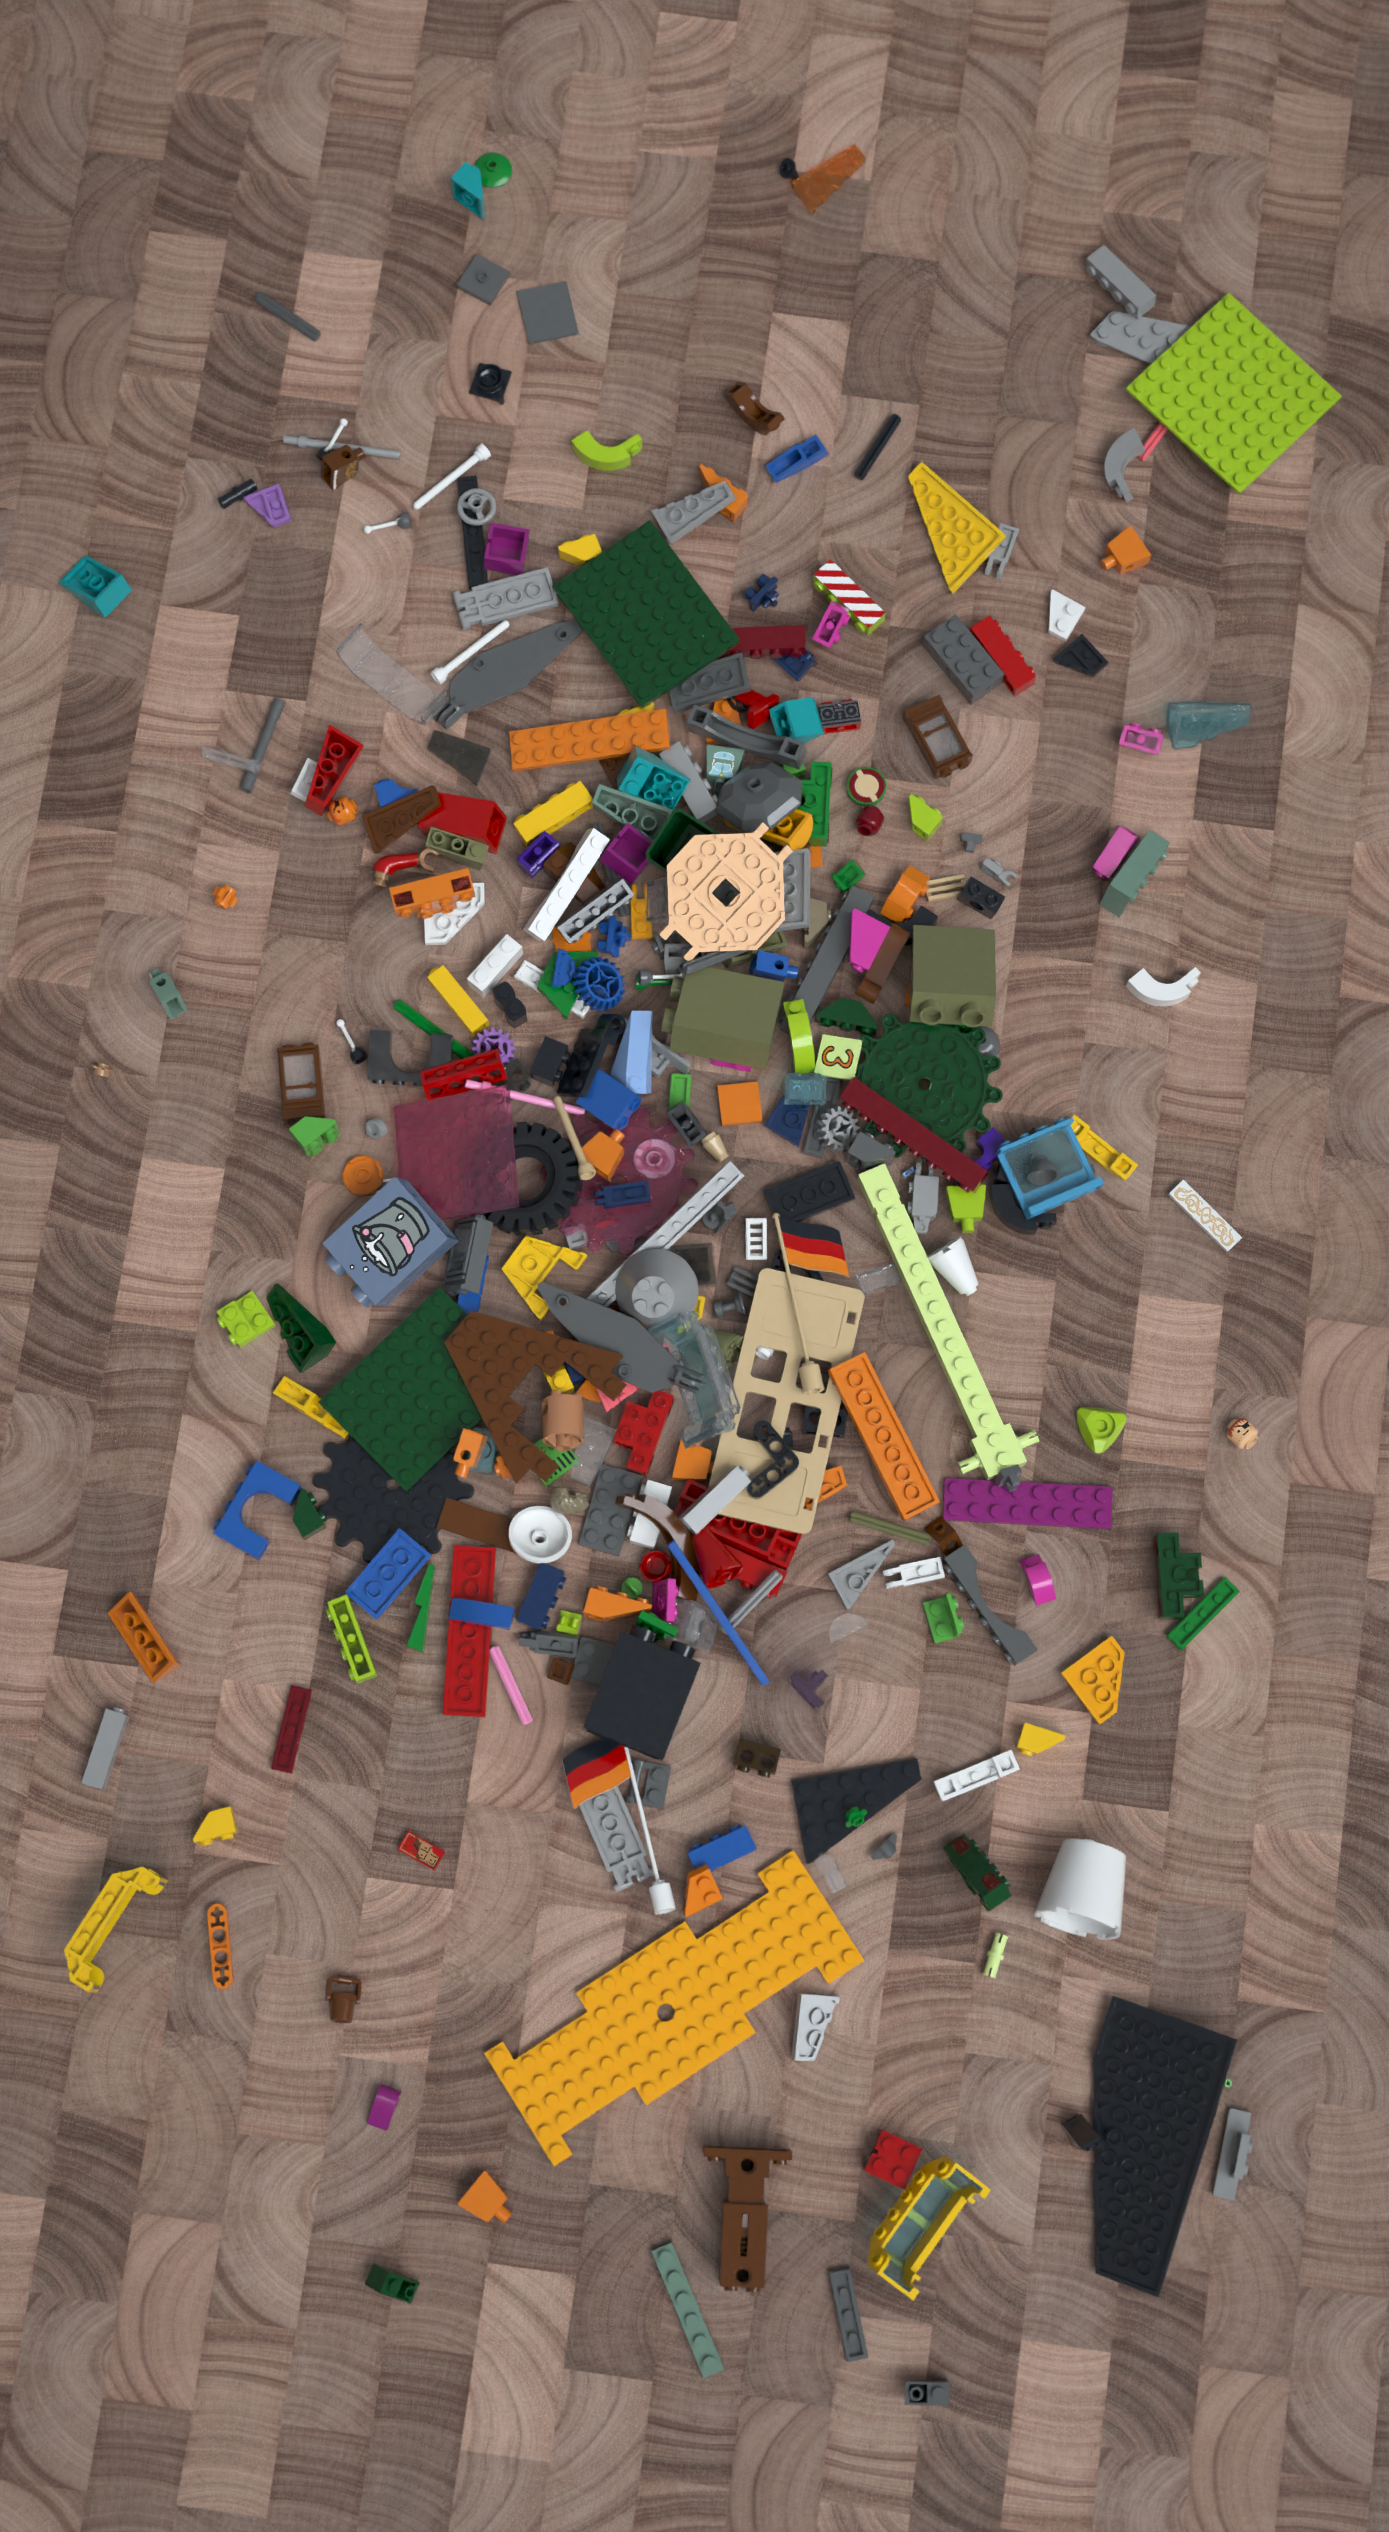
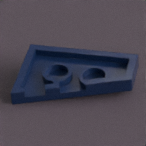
M797 1075L764 1124V1127L799 1148L811 1100L802 1102L796 1096L804 1101L809 1100L813 1092H810L808 1087L813 1091L815 1085ZM795 1085H799L801 1087V1090L799 1092H795L793 1090V1087Z

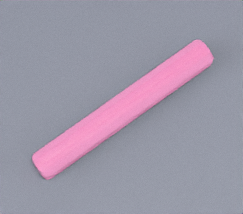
M494 1646L490 1649V1655L522 1724L527 1725L533 1721L500 1647Z

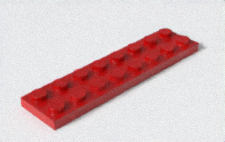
M454 1545L450 1608L453 1598L493 1604L496 1563L495 1547ZM449 1619L443 1716L486 1718L491 1627Z

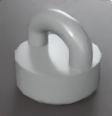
M373 1118L366 1123V1131L373 1139H378L388 1133L386 1124L380 1118Z

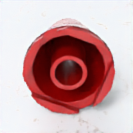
M703 1528L697 1534L693 1533L692 1544L703 1582L708 1589L723 1586L726 1584L724 1580L729 1577L733 1580L742 1572L743 1566L741 1562L710 1529Z

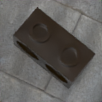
M739 1739L733 1765L737 1766L738 1771L749 1773L750 1770L758 1771L757 1775L770 1778V1775H775L781 1749ZM743 1751H749L752 1754L750 1762H743L740 1759V1754ZM762 1757H771L773 1765L768 1768L764 1767L761 1764Z

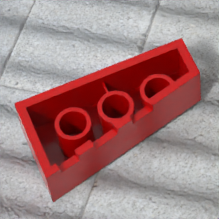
M330 724L304 807L321 817L360 757L364 747L362 743Z

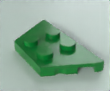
M553 952L537 985V989L543 996L547 997L548 1002L553 1007H556L562 1014V1017L567 1020L579 994L574 993L577 989L576 986L572 985L576 981L574 978L567 985L552 987L558 953ZM568 952V955L575 961V973H577L576 968L583 961H587L591 957L596 958L598 952Z

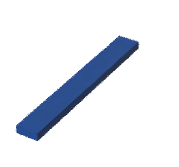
M673 1539L668 1542L669 1549L763 1686L769 1683L768 1677L676 1541Z

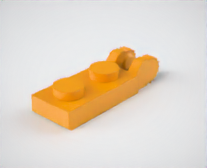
M632 884V892L634 894L631 899L632 940L652 939L649 884H644L643 887L645 899H637V886Z

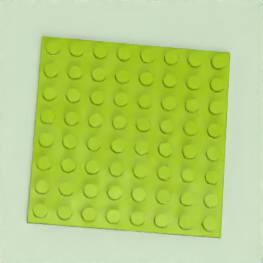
M1230 293L1223 297L1125 389L1239 495L1342 398L1331 385Z

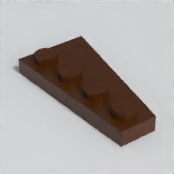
M431 785L362 816L375 854H379L441 806L435 786Z

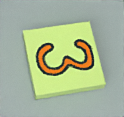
M823 1034L814 1074L851 1081L855 1077L862 1041Z

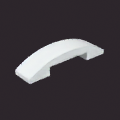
M1009 1750L936 1780L933 1783L941 1802L1020 1769L1012 1750Z

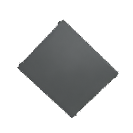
M566 281L517 291L529 344L579 335Z

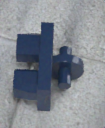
M762 574L756 581L761 590L757 592L752 587H749L744 592V598L750 603L749 609L753 612L761 604L765 609L769 605L771 607L778 605L776 598L779 596V593L775 591L778 588L776 584L778 579L775 576L769 578Z

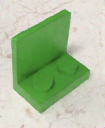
M948 1592L942 1598L922 1603L934 1644L959 1638L962 1634V1629H964L962 1618L957 1617L956 1614L958 1604L955 1596L951 1597V1593Z

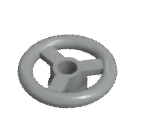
M470 489L460 496L457 503V511L464 522L470 525H483L489 522L495 515L496 501L484 489ZM489 500L490 511L484 517L482 509L484 503ZM463 508L471 509L476 513L478 519H471L466 516Z

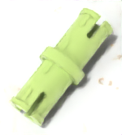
M995 1932L991 1950L987 1952L988 1959L982 1974L988 1976L990 1968H992L990 1977L996 1979L1000 1960L1004 1958L1002 1954L1008 1936L1003 1935L1001 1943H998L1001 1934Z

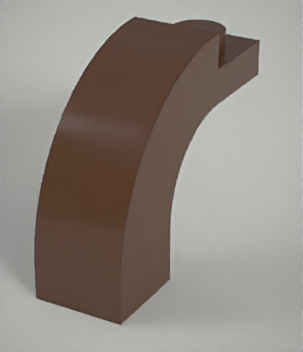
M737 382L724 393L727 401L739 417L761 435L766 436L769 432L775 431L780 427V423L785 420L782 413L765 408L754 396L747 383Z

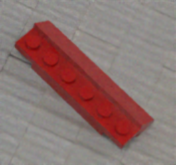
M688 1479L674 1513L679 1517L708 1487ZM718 1514L704 1527V1529H710L722 1543L787 1571L802 1534Z

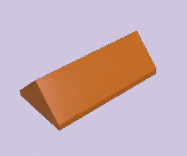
M132 1592L127 1593L107 1614L150 1681L154 1683L179 1667L180 1663L136 1595Z

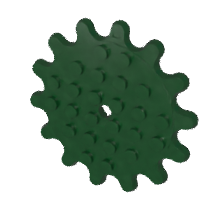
M886 1014L882 1018L885 1032L881 1038L874 1039L868 1035H863L859 1038L862 1041L861 1049L866 1054V1060L863 1064L857 1065L855 1078L962 1153L965 1152L967 1145L964 1140V1133L968 1129H976L981 1133L987 1132L990 1129V1121L984 1117L982 1108L987 1103L1000 1102L1003 1097L1002 1091L999 1088L990 1086L987 1080L990 1073L1000 1068V1059L996 1056L984 1057L979 1053V1046L985 1039L984 1030L975 1028L969 1033H962L955 1024L928 1025L921 1022L903 1024L893 1014ZM923 1078L930 1081L929 1088L925 1090L920 1089L918 1086V1082ZM872 1120L863 1128V1133H870L875 1138L883 1134L875 1128L877 1124ZM886 1132L885 1135L890 1138V1145L894 1148L893 1151L896 1152L895 1158L901 1157L908 1146L904 1143L900 1146L892 1140L893 1135ZM920 1155L922 1161L925 1162L927 1159Z

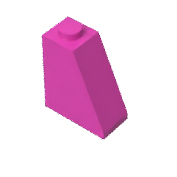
M1119 826L1094 864L1095 874L1103 879L1106 877L1112 878L1140 836L1125 826Z
M855 908L850 913L848 963L852 965L851 968L862 973L869 970L890 926Z

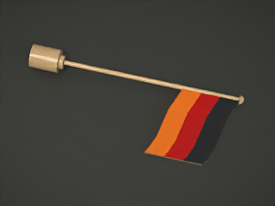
M774 1213L772 1218L775 1219L805 1357V1363L799 1368L802 1388L806 1395L816 1394L824 1390L819 1364L809 1361L789 1264L807 1270L832 1272L849 1278L839 1230L825 1225L800 1223L780 1217L779 1213Z

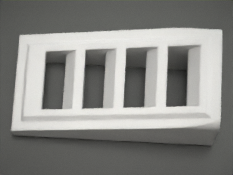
M745 1218L746 1260H767V1218ZM761 1224V1228L750 1229V1225ZM750 1233H762V1237H750ZM750 1241H762V1245H750ZM750 1249H762V1253H750Z

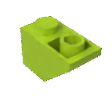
M911 793L908 799L911 830L925 841H928L941 826L943 816L936 808L926 805L923 798L914 796Z

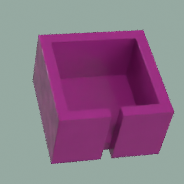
M490 523L484 556V569L515 575L523 574L530 529Z
M627 823L606 848L599 861L632 885L650 863L646 858V851L652 844V841Z

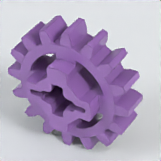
M494 1027L491 1028L490 1032L483 1029V1035L478 1033L476 1035L477 1040H473L472 1045L475 1047L471 1048V1053H476L475 1055L481 1054L480 1045L484 1052L490 1051L493 1048L499 1049L503 1067L504 1065L509 1067L510 1060H513L515 1057L512 1053L515 1052L516 1047L511 1046L514 1040H508L509 1033L503 1035L501 1028L498 1032H495ZM503 1045L506 1047V1054L503 1050Z

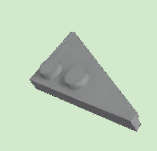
M893 1540L828 1573L846 1610L852 1607L895 1546Z

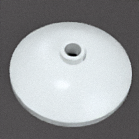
M532 1506L520 1511L511 1521L508 1533L513 1550L523 1559L534 1563H549L559 1559L567 1552L572 1540V1530L568 1520L564 1515L558 1514L552 1508L546 1506Z

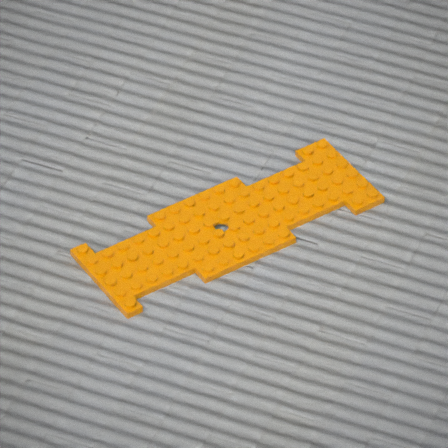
M794 1850L758 1873L759 1878L768 1890L767 1894L698 1939H696L687 1923L683 1922L576 1993L587 2012L514 2060L503 2041L484 2053L553 2166H556L572 2155L571 2150L561 2136L562 2134L633 2087L636 2088L644 2103L648 2105L756 2033L744 2013L815 1966L827 1984H830L864 1961ZM663 2004H669L674 2009V2017L667 2022L660 2020L657 2015L658 2008Z

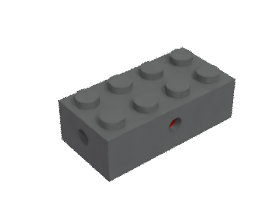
M956 614L924 636L922 646L970 705L1002 684L1004 678L1003 671Z

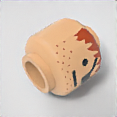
M1246 1418L1234 1419L1227 1427L1229 1429L1227 1432L1228 1439L1239 1449L1251 1448L1259 1438L1257 1436V1428Z

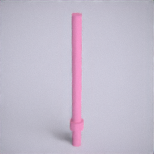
M469 1079L465 1081L464 1087L479 1090L482 1094L488 1095L491 1093L556 1109L554 1101L493 1086L485 1081H482V1083ZM563 1103L568 1113L584 1115V1108Z

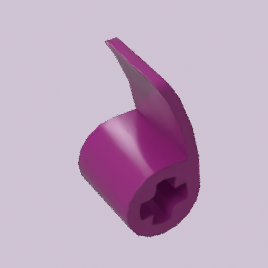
M381 2084L367 2124L387 2131L402 2091Z

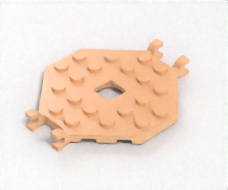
M761 823L753 833L694 835L667 864L669 924L659 935L666 940L676 930L692 945L683 955L687 961H691L699 952L757 950L785 920L783 861L793 850L788 845H785L776 855L759 839L769 829L764 823ZM725 878L740 891L727 907L712 894Z

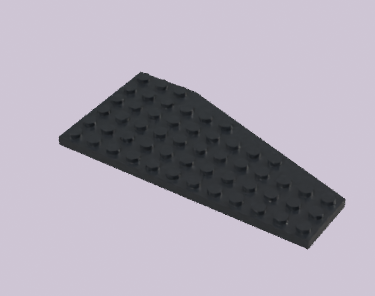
M1112 1996L1093 2057L1094 2130L1100 2137V2140L1096 2141L1094 2173L1096 2274L1160 2297L1238 2039L1116 1996Z

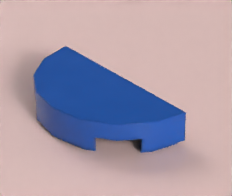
M558 948L552 987L567 985L575 974V961L568 955L567 951Z

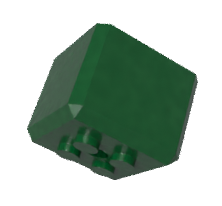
M681 808L675 809L646 851V858L649 862L667 873V864L694 835L719 833Z

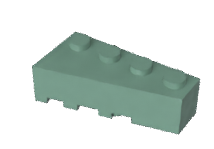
M601 784L598 785L592 801L594 809L623 828L629 823L652 842L673 811L672 809Z
M1149 830L1112 880L1099 905L1120 918L1129 903H1133L1137 898L1139 889L1145 887L1149 881L1148 876L1150 874L1154 875L1159 867L1157 864L1159 860L1163 862L1169 851L1166 849L1170 842Z

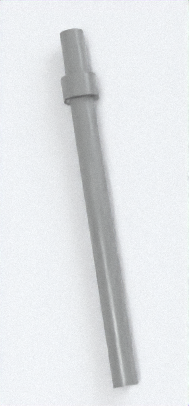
M284 435L283 443L298 445L300 448H307V446L322 448L328 447L330 441L308 439V436L301 435L299 437ZM337 442L331 448V450H336L344 445H349L353 451L360 447L366 455L400 459L401 451Z

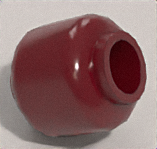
M875 806L863 807L855 820L858 832L864 836L876 835L884 822V815Z

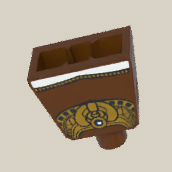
M344 445L322 456L321 478L332 491L358 473L359 461L366 457L364 451L360 447L353 451L349 445Z

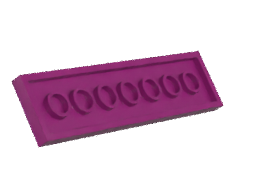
M944 1479L943 1520L1111 1529L1112 1487L1020 1482V1485L1016 1486L1017 1490L1008 1492L1004 1485L998 1487L996 1482L992 1480Z

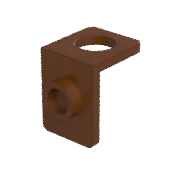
M943 1517L937 1518L925 1527V1530L939 1544L946 1557L963 1546L956 1531L943 1520ZM955 1540V1545L951 1549H946L948 1542Z

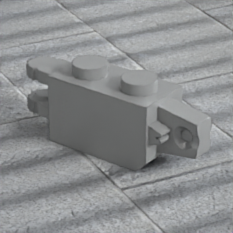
M916 1162L913 1181H909L908 1193L912 1194V1201H908L907 1213L911 1214V1220H913L916 1233L926 1235L929 1222L937 1214L939 1177L933 1176L934 1169L930 1166L927 1168L928 1176H921V1162Z

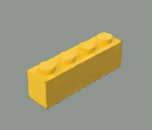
M581 781L569 784L562 793L552 795L548 799L549 801L543 805L538 804L527 815L523 814L515 819L513 823L514 831L526 848L544 831L550 835L593 808V798Z

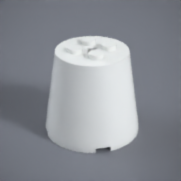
M1090 1839L1064 1840L1036 1907L1035 1917L1040 1918L1041 1916L1040 1921L1042 1923L1078 1936L1086 1937L1087 1933L1096 1934L1097 1939L1105 1940L1120 1937L1126 1856L1113 1847Z

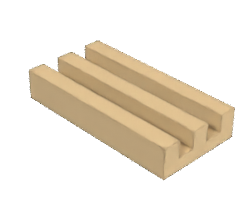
M964 874L928 881L927 885L930 886L926 893L928 903L958 897L961 890L931 896V893L963 888L966 883ZM958 881L961 882V883H956V884H950V885H945V886L930 888V887H932V886H937V885H942V884H947V883H953V882H958Z

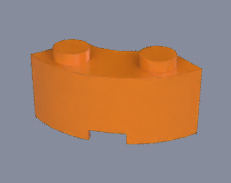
M909 865L887 898L880 913L896 923H903L905 919L910 920L915 911L913 907L921 895L924 897L930 887L927 885L930 877Z

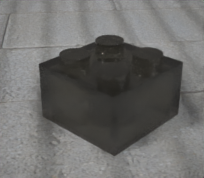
M712 1243L670 1247L671 1252L684 1258L693 1272H695L699 1288L717 1286L715 1253Z

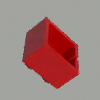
M881 2129L873 2146L878 2152L877 2154L870 2153L863 2170L905 2190L922 2152V2148Z

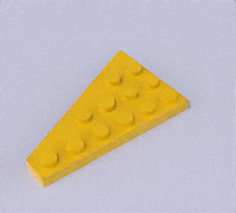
M921 461L908 475L949 590L954 594L1006 538V535Z

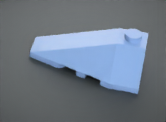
M631 1011L611 1070L612 1078L638 1094L651 1093L653 1011Z

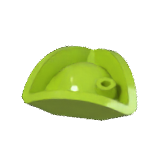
M1081 1407L1077 1411L1078 1427L1085 1443L1093 1452L1099 1454L1107 1450L1114 1443L1127 1420L1124 1413L1110 1409Z

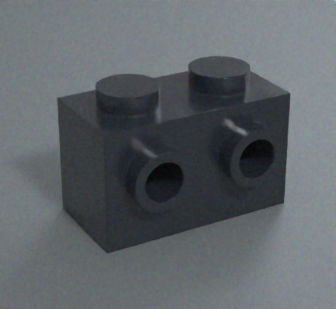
M545 1036L530 1070V1078L551 1087L554 1086L555 1082H559L563 1073L561 1067L563 1063L567 1064L571 1054L568 1052V1045Z

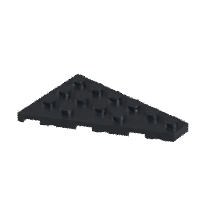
M918 1758L791 1781L806 1864H811L859 1827L853 1825L846 1827L845 1822H847L845 1814L849 1809L853 1807H859L861 1810L866 1809L867 1814L864 1816L863 1822L865 1823L919 1782L921 1774Z

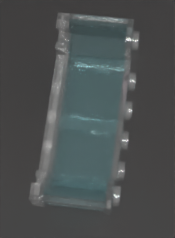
M694 1311L680 1312L647 1329L682 1366L705 1375L704 1379L697 1378L703 1382L701 1387L691 1385L699 1389L698 1394L679 1387L681 1398L691 1426L685 1427L681 1431V1440L685 1449L699 1447L703 1442L719 1434L734 1430L736 1425L733 1422L734 1417L740 1412L741 1408L715 1331L709 1324L704 1326L697 1320L699 1315Z

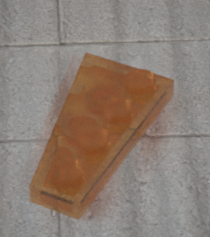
M856 144L795 179L791 182V186L813 215L822 203L824 204L829 199V196L835 190L837 191L842 186V183L849 179L865 163L866 158Z

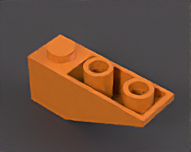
M700 464L699 476L706 488L723 481L728 483L736 500L719 512L735 522L748 506L747 493L741 488L737 489L725 477L721 478L712 468Z

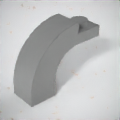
M1135 428L1121 435L1112 444L1107 453L1104 467L1110 489H1116L1119 498L1124 497L1126 503L1131 501L1133 497L1124 480V470L1133 458L1146 452Z

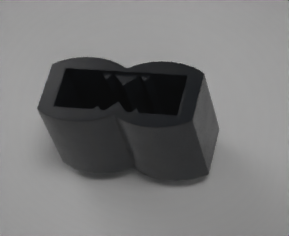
M504 981L494 987V1001L497 1007L504 1012L507 1022L513 1028H517L527 1022L525 1006L516 998L512 986Z

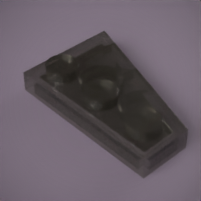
M435 729L427 747L428 751L444 763L449 764L460 775L469 779L476 787L491 753V748Z

